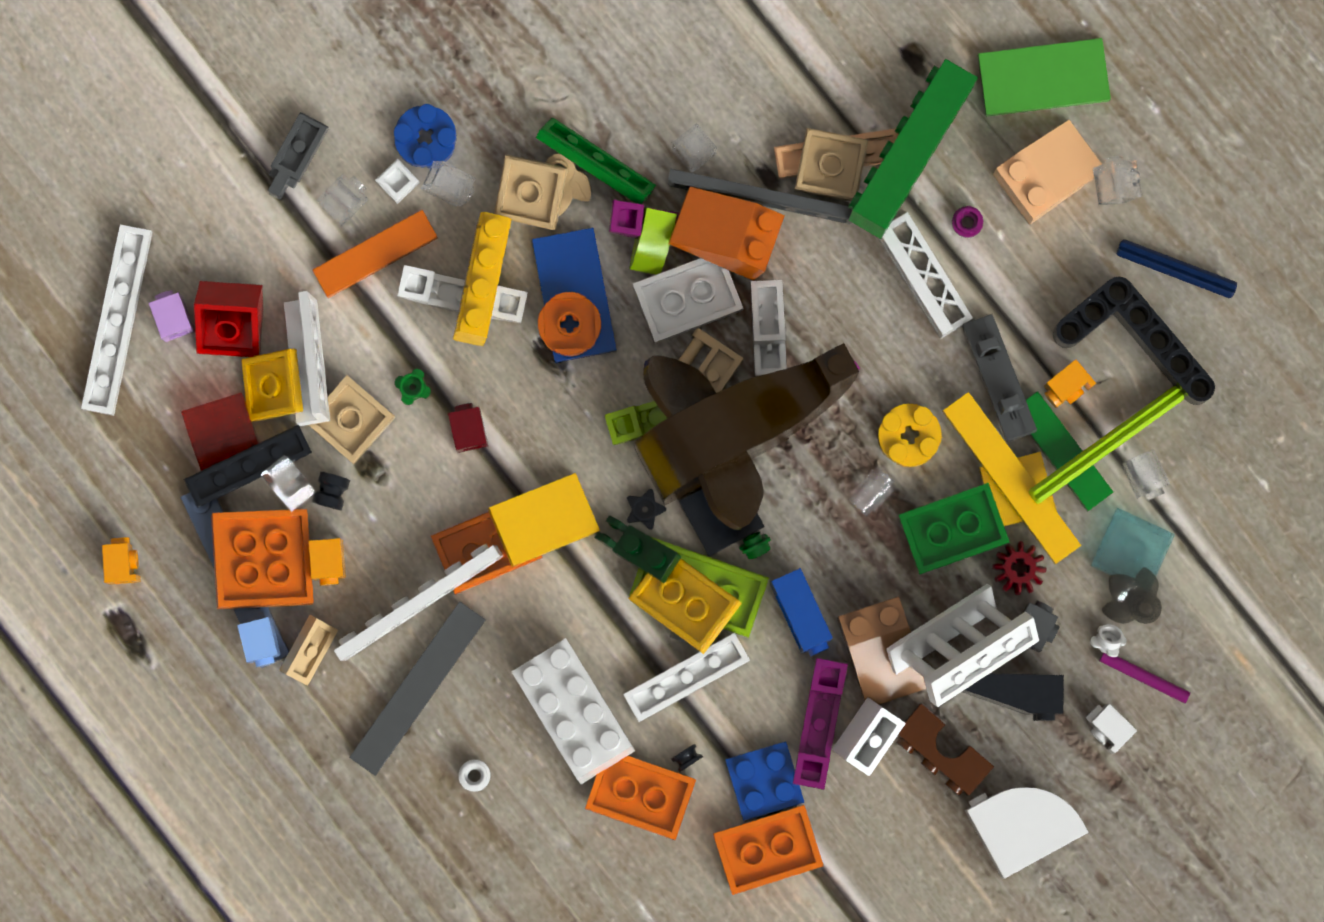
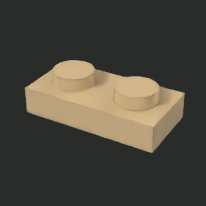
M309 615L279 671L308 686L338 630Z

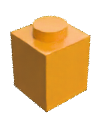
M341 538L308 541L312 580H319L320 586L337 585L339 584L338 579L346 578L344 545Z

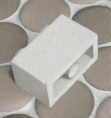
M867 697L832 750L870 776L906 723Z

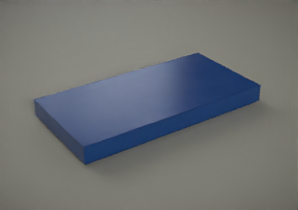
M594 228L532 239L544 306L557 294L575 292L590 300L598 309L601 318V332L591 349L577 356H563L553 351L555 363L617 352ZM566 316V321L561 322L560 327L566 328L567 333H571L573 328L579 326V321H573L572 316Z

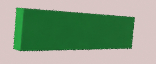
M551 118L535 137L634 203L643 204L656 187L654 183L555 118Z
M1038 391L1026 399L1037 428V432L1029 435L1057 470L1083 450ZM1094 465L1067 483L1087 512L1114 493Z

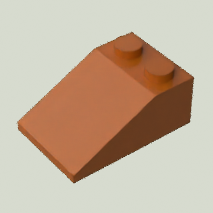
M689 187L668 244L754 281L766 270L785 215L755 202Z

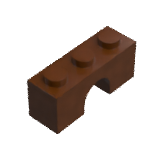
M919 704L905 720L904 723L906 724L897 735L899 739L896 743L909 754L916 751L924 758L921 764L933 775H936L938 771L948 779L945 785L958 796L962 793L970 796L994 768L988 760L971 746H967L955 758H947L941 755L936 747V737L946 724L922 704Z

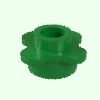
M414 369L412 373L404 377L398 376L395 379V386L400 389L402 394L401 401L405 405H412L414 400L419 398L426 399L431 394L430 387L426 386L423 380L424 373L420 369ZM414 384L416 388L411 390L410 385Z
M756 532L744 538V543L739 546V549L743 554H746L748 559H755L771 549L768 543L771 539L767 534L761 535L760 532Z

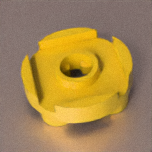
M917 404L896 406L884 416L878 430V443L881 451L892 462L902 467H917L927 463L936 454L942 438L941 427L937 418L928 408ZM906 427H911L913 431H917L919 434L918 437L914 438V444H909L907 439L902 440L901 434L905 433Z

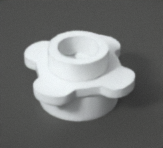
M1111 624L1099 626L1097 629L1098 634L1091 638L1090 644L1101 652L1107 653L1110 657H1117L1119 655V648L1124 646L1127 641L1123 632L1117 626Z

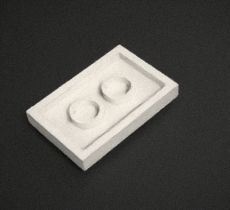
M702 258L633 283L635 293L655 344L743 311L742 303L729 270Z

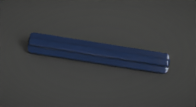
M1123 239L1118 246L1117 255L1119 257L1226 298H1232L1237 289L1236 281Z

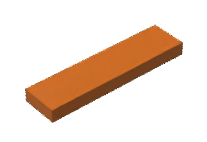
M420 210L314 268L312 271L327 298H330L438 239L424 211Z

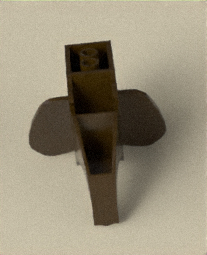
M843 343L809 362L753 377L716 393L709 380L695 367L674 358L661 355L652 356L644 363L643 379L648 392L667 419L640 437L634 443L635 451L664 506L702 487L713 514L730 528L740 530L750 524L755 517L764 495L762 480L752 459L787 441L790 436L825 412L850 388L856 380L859 370Z

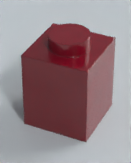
M472 403L455 406V412L448 413L457 453L489 447L480 407L473 408Z

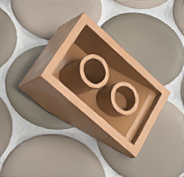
M899 596L837 617L864 701L868 697L877 704H882L926 689L924 677L909 666L897 675L892 671L886 648L911 633Z

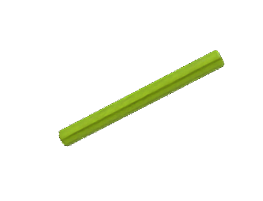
M1177 386L1171 387L1029 490L1031 498L1037 504L1047 499L1183 401L1185 398L1184 394Z

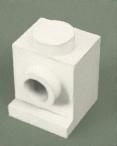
M1098 704L1085 717L1093 727L1090 731L1091 734L1103 745L1106 742L1111 744L1107 749L1111 754H1115L1137 732L1110 704H1106L1103 708Z

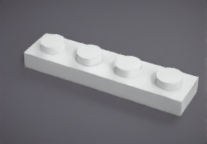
M733 633L711 645L704 654L699 652L623 695L638 722H641L749 662L750 659L736 634Z

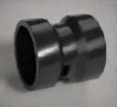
M320 472L318 478L320 491L314 493L312 502L342 511L344 500L341 495L348 489L350 480L334 474Z

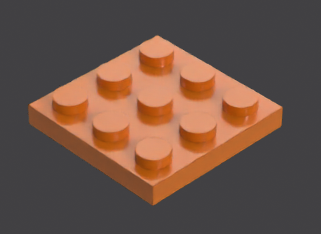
M307 509L211 514L217 609L312 605L314 603Z

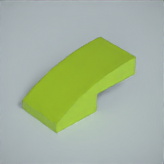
M644 208L641 236L634 240L629 266L630 270L654 275L662 272L677 214Z
M655 401L605 414L613 445L637 440L667 419Z

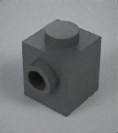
M1037 601L1035 605L1028 603L1023 613L1027 612L1034 618L1039 641L1029 648L1036 652L1042 651L1046 641L1052 643L1060 626L1055 624L1058 616L1052 614L1054 609L1040 601Z

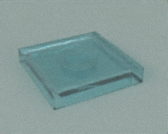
M1116 508L1090 566L1149 592L1175 534Z

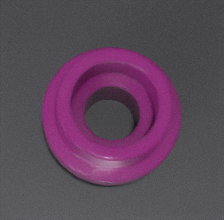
M971 206L959 208L952 218L954 231L964 238L976 236L981 231L984 223L980 211ZM965 217L971 218L973 226L970 228L964 227L962 219Z

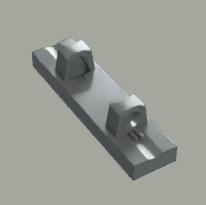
M993 314L963 324L964 332L1006 442L1037 432ZM991 349L998 350V352L984 357L987 351Z

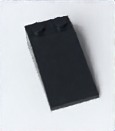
M988 674L963 690L962 693L1024 715H1033V721H1055V715L1063 714L1064 675Z

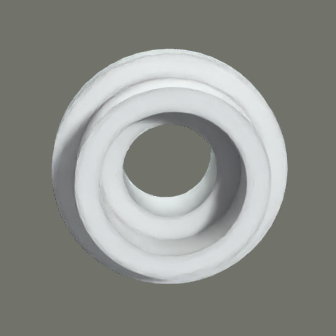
M469 760L459 770V781L469 791L483 790L490 781V770L480 760ZM476 769L480 772L481 777L477 782H472L469 779L471 770Z

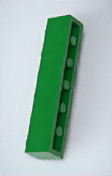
M946 58L940 68L934 65L925 81L930 85L925 93L919 90L910 105L914 109L909 118L905 115L902 117L894 131L899 134L895 142L888 141L879 156L884 159L879 168L872 166L864 180V183L868 185L863 194L857 191L848 208L852 210L848 221L882 239L971 93L978 79L977 76Z

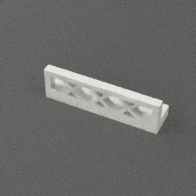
M907 212L893 220L882 239L879 240L939 338L942 339L962 327L963 324L973 320V317L909 213ZM905 222L912 233L910 243H901L892 229ZM914 238L920 247L913 246ZM911 250L926 255L928 259L926 271L915 267L910 259ZM931 265L937 274L929 272ZM928 277L942 281L945 286L942 298L933 296L926 285ZM947 291L953 300L946 299ZM944 303L957 306L963 318L950 324L943 312Z
M308 291L298 292L299 300L284 302L288 348L297 350L303 412L295 413L296 423L299 426L330 421L318 303Z

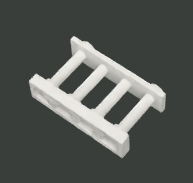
M986 584L886 648L892 671L897 675L909 666L924 677L930 702L939 707L1037 643L1039 638L1033 616L1024 612L1013 620L1006 617L997 610L992 588L989 584ZM985 617L1000 627L987 637L973 627L974 624ZM960 633L975 644L962 653L947 643ZM934 650L949 660L936 670L922 660L923 657Z

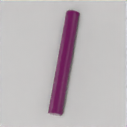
M1102 653L1099 662L1184 704L1190 696L1191 692L1118 656L1110 657L1107 653Z

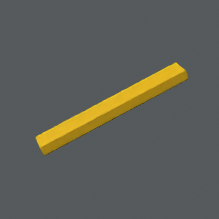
M969 392L942 411L1054 564H1057L1082 546L1048 499L1037 504L1031 498L1029 490L1037 484Z

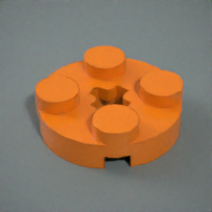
M564 292L552 297L542 308L538 316V330L541 339L548 349L563 356H577L595 345L601 332V318L598 309L585 296L575 292ZM566 316H572L573 321H579V326L573 328L571 333H567L566 328L560 327L561 322L566 321Z

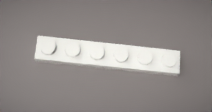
M120 224L81 407L83 410L112 416L115 414L153 233L151 230Z
M487 544L480 546L471 553L473 559L462 565L459 561L444 571L446 576L438 582L431 579L418 588L420 594L411 600L407 596L400 599L391 606L394 611L385 617L380 613L365 623L367 629L358 635L353 631L338 641L341 646L334 650L340 661H346L504 557L498 546L492 545L488 547Z

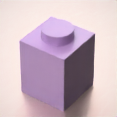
M172 290L162 292L155 296V301L149 303L160 337L165 342L195 332L183 296L179 292L175 294Z

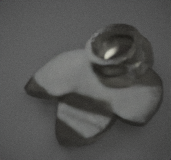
M1143 567L1135 578L1124 574H1111L1109 576V590L1114 600L1104 605L1102 608L1103 613L1109 619L1121 624H1126L1133 620L1143 624L1156 621L1161 614L1162 604L1157 597L1159 583L1154 573L1148 568ZM1142 603L1150 604L1151 612L1147 614L1141 612L1140 605Z

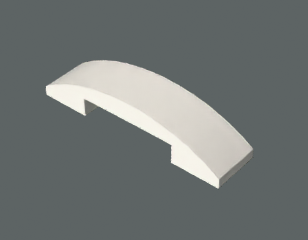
M404 265L397 296L458 312L465 280ZM498 286L491 319L521 323L528 292Z

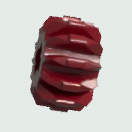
M1023 541L1017 543V552H1015L1010 543L1006 544L1005 550L1008 556L1002 552H997L995 555L1003 564L996 563L992 565L993 570H1002V574L997 575L994 581L1000 582L1005 578L1007 582L1002 590L1007 592L1013 584L1015 585L1014 594L1016 596L1021 594L1022 585L1028 594L1032 593L1034 590L1030 581L1036 585L1043 583V580L1036 576L1035 573L1042 574L1047 571L1046 567L1036 566V563L1041 562L1044 556L1042 554L1035 558L1031 556L1036 550L1034 545H1031L1027 552H1024ZM1016 560H1020L1021 565L1027 567V572H1023L1021 574L1022 577H1018L1017 572L1011 570V565H1015L1017 563Z

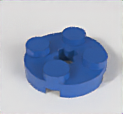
M424 104L409 109L399 118L394 128L395 146L402 159L411 166L435 168L444 164L454 153L457 141L456 128L450 116L440 108ZM421 130L426 132L429 130L433 131L431 135L432 143L427 144L424 141L420 144L417 141L420 137L419 132Z

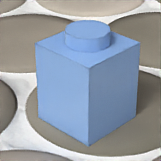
M266 617L237 625L247 663L255 662L256 668L275 663L274 657L281 656L272 618Z

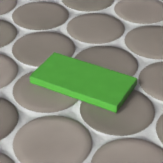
M1102 38L978 53L977 55L986 117L1109 102L1111 100Z

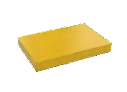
M576 473L488 508V512L512 567L600 531Z
M682 559L679 560L665 583L646 574L628 598L702 654L707 651L742 604L738 599Z

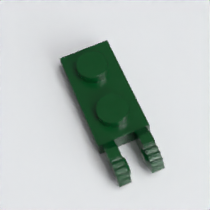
M609 515L606 519L608 525L615 530H619L623 535L617 543L611 537L601 532H598L594 538L612 549L617 556L665 583L681 559V556L633 526H627Z

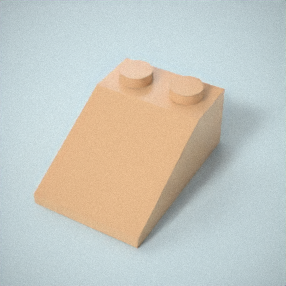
M1068 120L998 166L993 176L1029 225H1031L1105 172L1106 169L1071 121Z

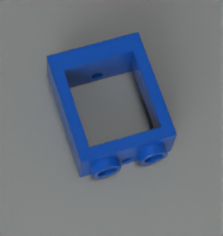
M801 568L771 581L770 587L801 654L808 651L811 657L828 649L827 642L831 641L833 637Z

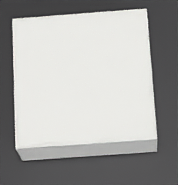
M399 159L395 160L375 179L376 183L397 204L420 183Z

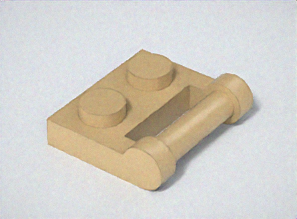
M696 328L691 335L693 337L692 341L679 360L691 365L704 345L709 347L711 351L698 370L709 380L715 392L718 393L725 388L744 358L703 330Z

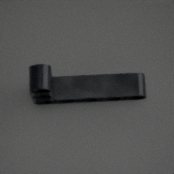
M1114 277L1107 281L1062 318L1054 328L1053 338L1056 344L1062 348H1072L1114 315L1172 385L1180 389L1187 402L1193 405H1201L1214 394L1215 383L1132 283L1124 277ZM1113 285L1123 288L1125 292L1124 299H1113L1109 294V288ZM1094 305L1098 307L1101 312L1100 319H1089L1085 314L1086 306ZM1138 309L1142 311L1145 315V322L1143 324L1133 323L1130 319L1131 310ZM1062 326H1073L1077 333L1074 340L1065 339L1061 334ZM1154 333L1161 334L1165 339V347L1158 349L1152 346L1150 336ZM1178 357L1185 362L1186 369L1183 373H1177L1171 368L1170 362L1172 358ZM1198 381L1204 384L1206 387L1204 397H1197L1192 393L1191 385L1193 382Z

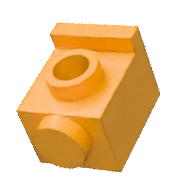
M1075 359L1044 385L1047 390L1044 394L1055 408L1065 401L1071 405L1085 393L1081 389L1083 386L1089 390L1096 382Z
M130 538L110 539L111 544L102 545L104 583L113 585L141 582V576L134 574V569L139 567L137 550L132 549Z

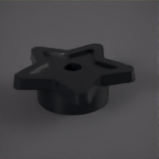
M649 489L641 497H627L632 508L627 518L628 523L642 522L649 530H652L655 517L666 511L665 506L655 502L653 489ZM644 506L648 508L647 512L642 511Z

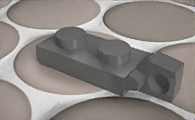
M302 112L299 113L271 164L272 169L269 176L274 178L268 189L269 195L281 200L288 186L294 189L297 183H300L329 130L328 126Z

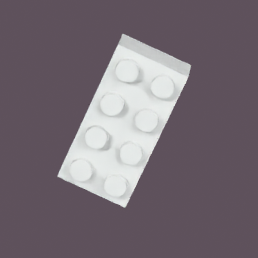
M566 638L512 671L515 679L580 784H583L635 751Z

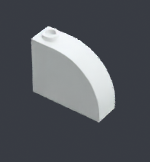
M1012 788L998 792L990 797L983 793L970 800L969 804L971 807L965 810L1003 879L1089 833L1077 812L1066 801L1051 792L1037 788Z

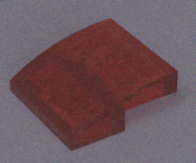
M242 392L181 411L201 471L259 443Z

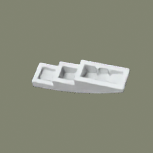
M782 280L751 281L755 377L787 368Z

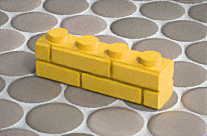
M481 212L479 215L453 340L477 346H484L512 220L509 217L488 212Z

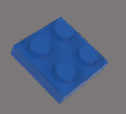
M786 741L725 759L743 821L805 803L800 785L793 784L795 769Z

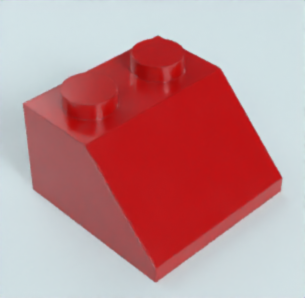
M200 281L194 302L197 354L239 357L260 355L263 323V285Z

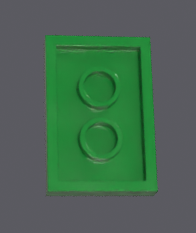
M989 483L899 514L920 575L1010 543Z

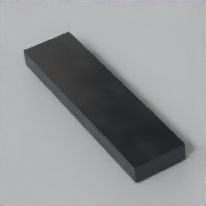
M296 425L183 480L196 507L199 508L311 454L312 451L300 426Z

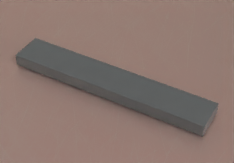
M670 169L668 185L670 187L688 190L689 187H694L755 202L765 207L845 224L852 223L848 221L852 210L845 205Z
M462 602L457 604L351 754L350 759L374 776L379 773L486 619Z

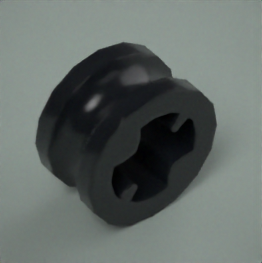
M695 744L671 759L679 764V772L703 758L702 754L696 753Z

